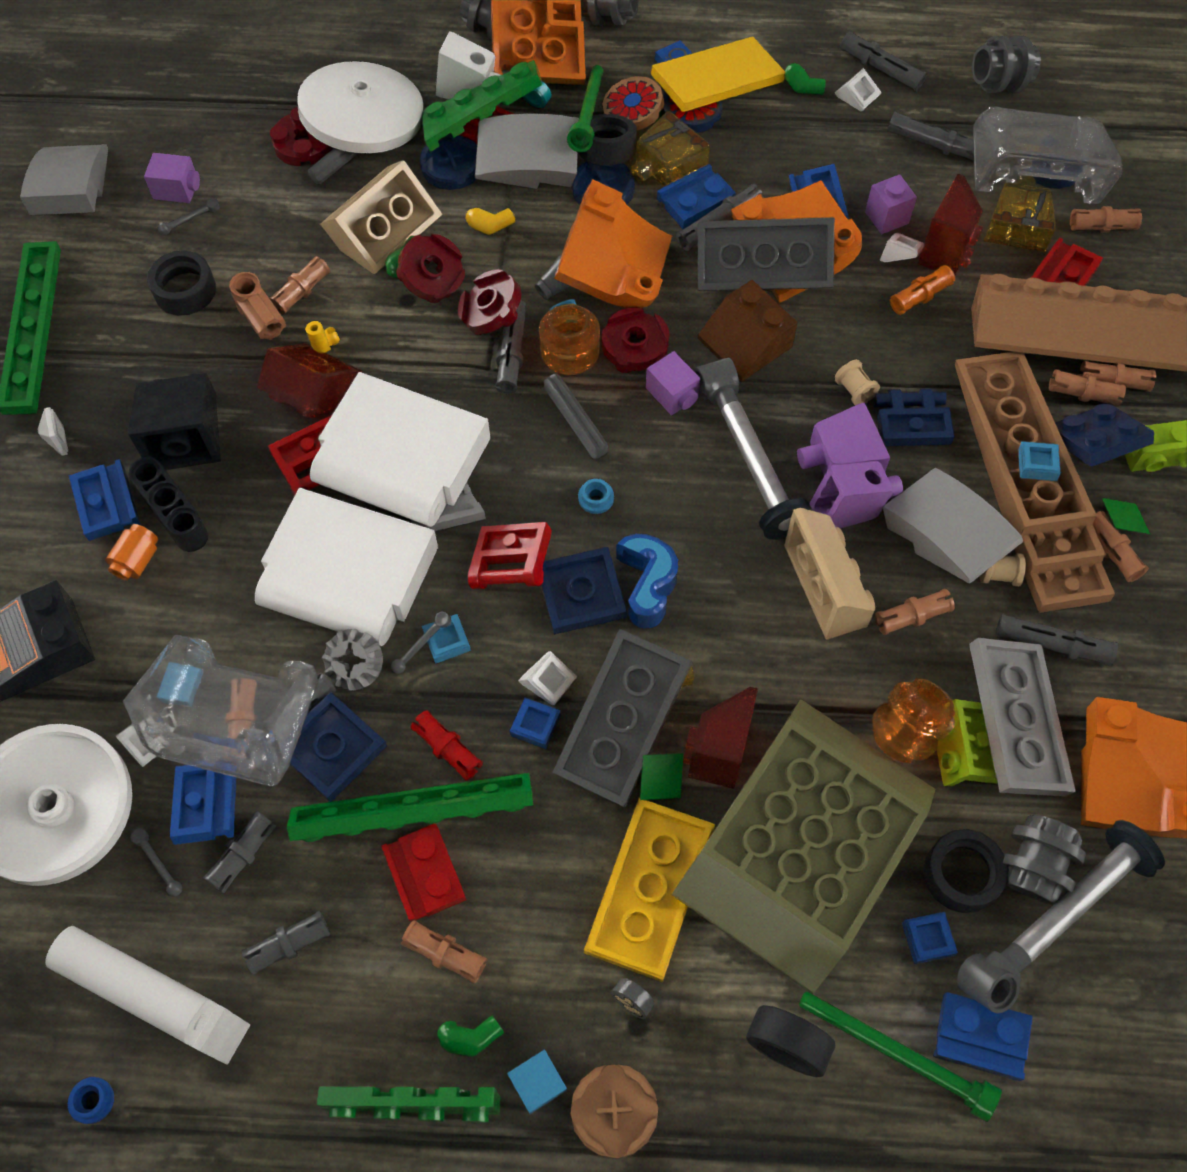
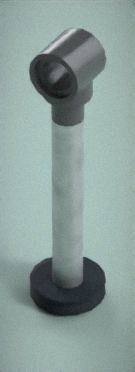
M728 357L695 367L694 372L700 377V396L703 400L709 399L712 404L718 405L769 508L759 521V527L764 530V537L772 540L786 538L793 510L804 508L813 511L809 508V501L803 498L788 499L737 397L739 378L733 361Z
M1124 820L1116 821L1113 828H1108L1105 832L1106 841L1112 852L1075 885L1072 893L1067 892L1001 953L992 951L988 956L979 953L967 958L958 972V987L962 992L994 1013L998 1014L1007 1011L1016 1002L1020 992V982L1022 979L1019 973L1126 874L1133 870L1139 875L1154 877L1157 869H1163L1165 859L1159 846L1147 833L1133 823Z

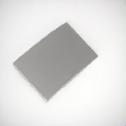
M511 114L485 118L482 121L479 120L475 179L534 189L538 188L540 182L571 187L577 174V152L569 147L567 136L570 127L577 123L579 118L551 114Z
M107 144L43 147L29 164L20 195L29 215L95 212L96 198L102 196L108 156Z
M937 468L932 469L883 506L887 529L913 542L915 554L969 584L1023 542L1020 533L994 507L966 485Z

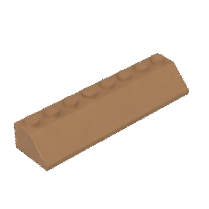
M1003 274L980 275L971 307L975 347L1187 372V297L1174 293L1167 295L1152 294L1138 289L1125 291L1116 290L1108 286H1081L1073 282H1045L1038 278H1010Z

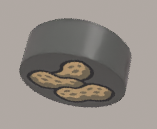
M621 978L611 991L612 997L620 1006L640 1019H645L654 1007V1000L650 994L630 979Z

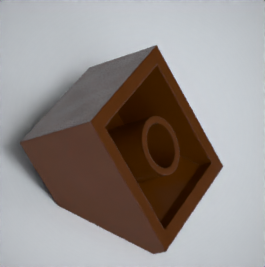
M750 280L725 297L698 334V339L719 360L729 357L736 367L739 380L743 382L793 347L798 322L755 281Z

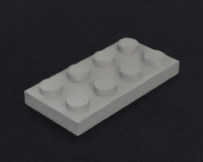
M977 638L971 642L969 646L999 792L1063 797L1076 792L1042 645Z

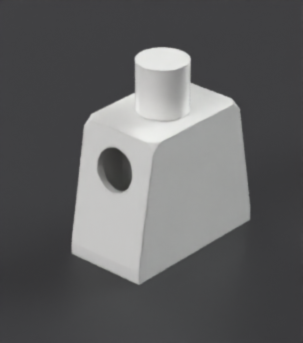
M449 31L438 55L436 96L451 99L460 90L473 89L481 85L490 76H501L494 72V53Z

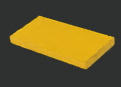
M753 36L654 64L651 69L652 77L682 112L784 82L785 71Z
M639 798L586 942L584 953L663 982L688 906L671 894L712 835L715 824L647 800H640Z

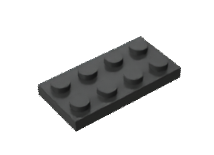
M835 218L699 221L698 291L737 290L750 280L755 281L763 290L833 288Z
M619 629L553 773L626 807L642 774L643 755L651 754L693 662Z

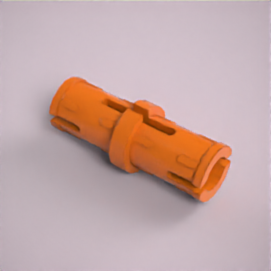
M943 265L925 277L920 276L914 279L909 287L891 296L890 305L893 311L898 315H903L914 306L931 301L936 293L954 284L955 275L952 269Z

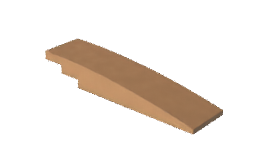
M1013 351L956 360L955 367L966 406L1001 514L1023 538V542L1014 550L1015 553L1024 554L1026 562L1024 576L1038 612L1042 613L1111 602L1115 592L1102 565L1106 554L1093 527V522L1097 515L1024 353ZM1021 441L1059 444L1061 474L1057 481L1020 478L1019 447Z

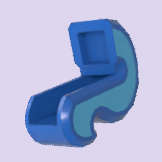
M647 534L626 536L616 545V559L633 568L644 571L628 600L630 605L628 615L632 623L637 627L652 628L657 626L666 615V596L670 595L676 586L678 558L672 547L657 537Z

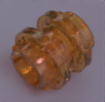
M571 303L554 307L542 318L539 325L540 353L543 362L551 370L568 376L585 372L596 363L600 354V326L592 312Z
M915 678L913 682L897 683L888 695L889 702L881 704L872 717L874 725L872 728L877 745L891 758L905 763H911L914 759L926 760L930 758L938 747L937 739L946 738L955 726L953 717L955 710L950 696L935 683L922 678Z

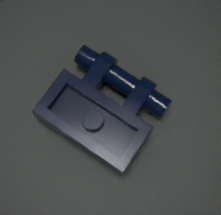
M932 388L920 389L919 392L902 393L900 389H889L888 393H875V407H888V409H879L877 415L879 434L884 445H951L954 439L950 407L935 408L938 405H946V392H933ZM904 406H919V408H904Z

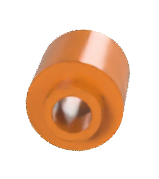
M132 524L130 529H125L105 558L106 563L110 566L108 571L124 581H128L129 578L138 579L157 550L156 543L159 540L158 537L149 529L138 524Z

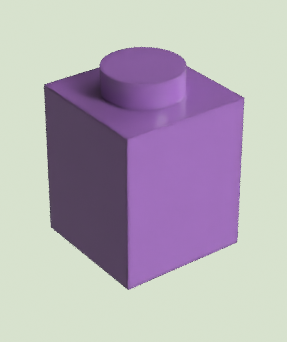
M161 153L152 154L144 178L153 199L190 203L194 191H197L200 185V176L198 171H195L191 158L189 156Z
M899 174L871 186L865 213L882 235L909 224L917 196Z
M675 351L647 368L646 389L671 416L681 409L686 410L697 401L700 377Z

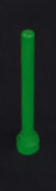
M599 65L592 67L579 120L570 127L567 143L576 152L589 150L593 143L594 131L590 124L603 76V68Z
M804 992L799 1002L801 1008L963 1098V1104L970 1107L971 1114L985 1122L990 1120L999 1103L1002 1089L986 1080L982 1083L974 1080L971 1083L810 992Z

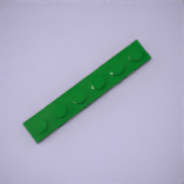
M57 241L23 243L0 383V413L2 415L34 414L38 410L61 254Z
M523 773L292 807L287 824L289 840L313 842L330 835L344 834L346 836H353L362 833L364 830L378 828L394 830L411 823L424 822L434 824L443 821L445 818L458 816L474 818L483 815L485 812L499 810L507 812L519 811L526 806L534 805L530 774Z

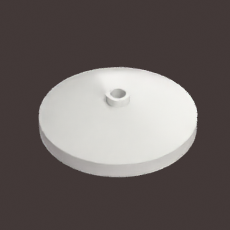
M341 62L320 68L303 81L298 91V114L305 129L316 139L328 146L354 153H378L400 147L417 134L423 121V100L417 87L407 77L391 68L369 62Z
M49 724L23 731L0 745V877L14 883L31 886L60 883L76 877L93 867L115 845L129 818L132 805V784L123 759L104 738L83 727L68 724Z

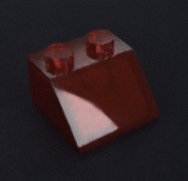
M957 174L936 211L918 264L935 271L941 266L946 265L952 269L955 277L961 266L964 268L968 267L975 252V249L970 248V246L976 245L983 230V227L978 225L983 210L965 176Z
M307 343L268 348L257 388L269 393V398L276 402L288 403L296 407L299 414L316 418L318 415L334 411L358 372L362 371L327 353L321 354L316 352Z
M748 687L702 713L699 727L690 726L683 763L690 764L688 778L734 789L744 754L758 688Z

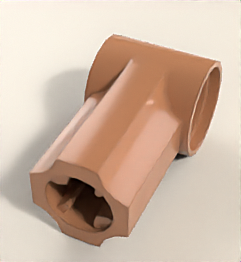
M241 272L233 276L229 287L237 310L246 317L260 339L272 340L279 336L286 327L285 320L262 289L258 277L250 272Z

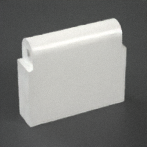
M358 372L318 438L321 447L312 462L310 479L312 482L432 527L438 521L446 504L454 506L490 440L488 419Z
M299 488L261 560L265 570L256 587L255 603L337 632L347 629H357L361 633L366 632L373 636L380 646H383L388 641L397 620L405 621L436 554L438 544L435 531Z
M70 926L63 930L54 940L47 953L45 962L47 968L228 1065L250 1027L249 1023L214 1001L75 926Z

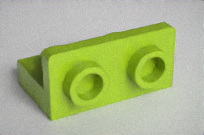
M1187 420L1145 425L1154 431V444L1124 454L1131 472L1140 470L1155 472L1164 467L1178 465L1187 467Z
M954 699L932 711V729L934 731L943 785L952 787L965 780L997 784L982 704L980 702Z

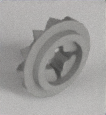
M347 629L337 632L326 643L327 647L321 659L324 661L326 669L324 674L330 677L334 682V686L348 690H359L372 684L379 676L383 664L382 650L376 639L370 634L358 632L357 629ZM350 648L353 649L354 656L366 659V662L353 665L352 671L349 670L348 663L339 661V657L349 655Z

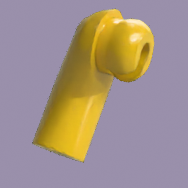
M472 208L467 211L465 216L466 222L471 228L487 235L494 234L515 223L514 214L509 208L497 214H492L480 208Z
M312 321L306 325V333L312 348L316 352L326 353L331 350L330 346L339 343L340 339L337 332H335V328L328 327L324 330L322 324L318 321Z

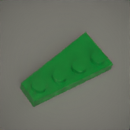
M535 61L518 63L509 72L501 76H490L481 85L473 89L460 90L453 98L445 102H435L429 105L423 111L422 118L424 140L430 152L440 147L438 140L449 133L455 138L465 132L463 126L474 118L482 121L490 117L499 103L502 102L503 105L508 106L540 87L542 81Z
M319 1086L317 1106L324 1110H329V1118L355 1119L356 1111H374L373 1119L400 1120V1112L418 1113V1121L444 1122L445 1114H462V1122L489 1123V1115H500V1095L495 1087H479L478 1095H471V1091L458 1087H439V1089H435V1094H428L425 1089L415 1087L390 1088V1092H381V1088Z

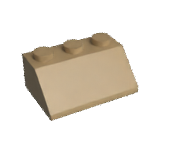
M402 160L386 167L320 223V225L341 252L375 274L385 266L388 255L404 246L408 237L420 235L443 214L406 162Z
M804 508L794 509L784 546L825 639L827 640L868 627L875 611L874 598L871 592L864 590L862 586L859 566L854 558L850 559L848 556L842 530L839 527L835 528L830 515Z

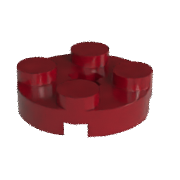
M298 107L293 108L290 114L281 118L270 130V137L277 157L284 163L292 166H301L300 162L311 161V165H313L334 149L316 139L305 129L299 118ZM303 136H308V137H309V139H304V138H302V139H299V140H298V138L303 137Z
M431 234V236L420 237L421 235H417L411 238L400 252L398 268L396 270L397 277L414 295L435 304L442 299L452 296L461 286L465 277V268L463 269L461 263L463 257L456 245L444 236ZM432 261L437 264L435 270L438 274L427 271L424 262L430 264Z
M495 269L479 275L472 281L476 286L470 293L465 290L460 297L458 316L478 336L493 332L502 326L508 327L512 325L518 317L516 310L520 304L522 292L521 286L511 275H508L503 270Z
M642 308L622 309L608 319V324L602 330L601 343L603 353L611 363L615 364L616 369L621 373L647 370L648 367L667 356L670 338L669 328L663 318L654 313L653 317L650 314L644 313ZM631 335H635L638 339L643 338L640 343L629 342Z

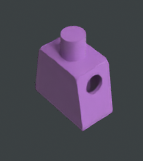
M865 402L815 424L810 440L811 445L797 450L798 462L802 469L820 465L824 476L830 465L878 461L882 464L884 471H886L890 460L888 451Z
M878 461L830 465L809 504L813 511L830 515L835 528L839 527L841 529L878 517L887 501L903 492V484L897 475L887 477L882 464Z

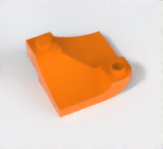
M491 0L492 52L495 55V73L503 75V70L510 71L518 63H528L534 60L541 80L544 83L584 85L586 74L584 21H581V0Z
M592 179L583 195L576 219L570 229L554 279L616 306L624 308L648 307L659 294L663 281L660 277L672 235L653 226L634 212L622 199L623 193Z
M822 180L800 190L780 196L763 198L760 194L731 209L733 220L834 217V275L851 264L862 249V235L852 218L850 220L846 218ZM844 236L849 237V238L846 239V240H841V239H840L841 237H844ZM774 289L771 291L778 302L781 303L807 289Z
M1096 697L1086 708V745L1081 750V825L1108 829L1113 828L1116 821L1124 820L1138 826L1149 836L1187 838V722L1150 713L1138 708L1136 702Z

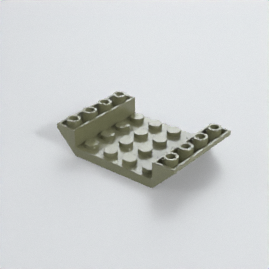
M800 699L769 749L671 895L808 992L814 994L846 953L927 817L936 789Z

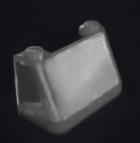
M995 106L982 112L973 126L975 191L991 192L994 183L1005 179L1006 184L1013 185L1019 175L1075 181V192L1083 191L1084 203L1099 205L1123 173L1122 158L1101 121L1091 117L1083 118Z
M175 634L126 696L123 703L140 742L155 756L274 786L278 785L289 768L318 685V679L314 665L302 661L285 662L278 672L279 678L217 664L212 649L206 641L200 638H190Z

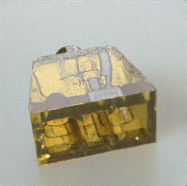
M668 111L638 139L637 163L631 166L632 175L640 183L652 176L665 187L708 165L710 144L673 113Z
M1029 175L1020 176L1016 183H1005L986 231L984 242L1046 252L1056 228L1052 192L1047 188L1035 187L1036 180Z

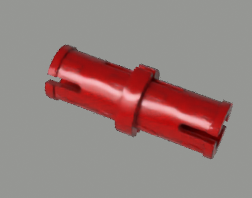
M429 710L423 711L415 718L420 724L412 722L411 730L416 732L433 748V755L439 760L444 759L465 781L470 780L478 773V770L474 767L481 768L483 761L478 759L460 742V735L455 731H448L432 716Z

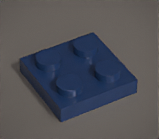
M1110 403L1097 405L1094 409L1077 415L1067 416L1063 420L1055 422L1067 451L1090 467L1154 444V431Z
M608 547L544 561V579L541 588L554 635L627 618V610Z
M330 692L273 748L329 802H332L387 747V744L383 738Z

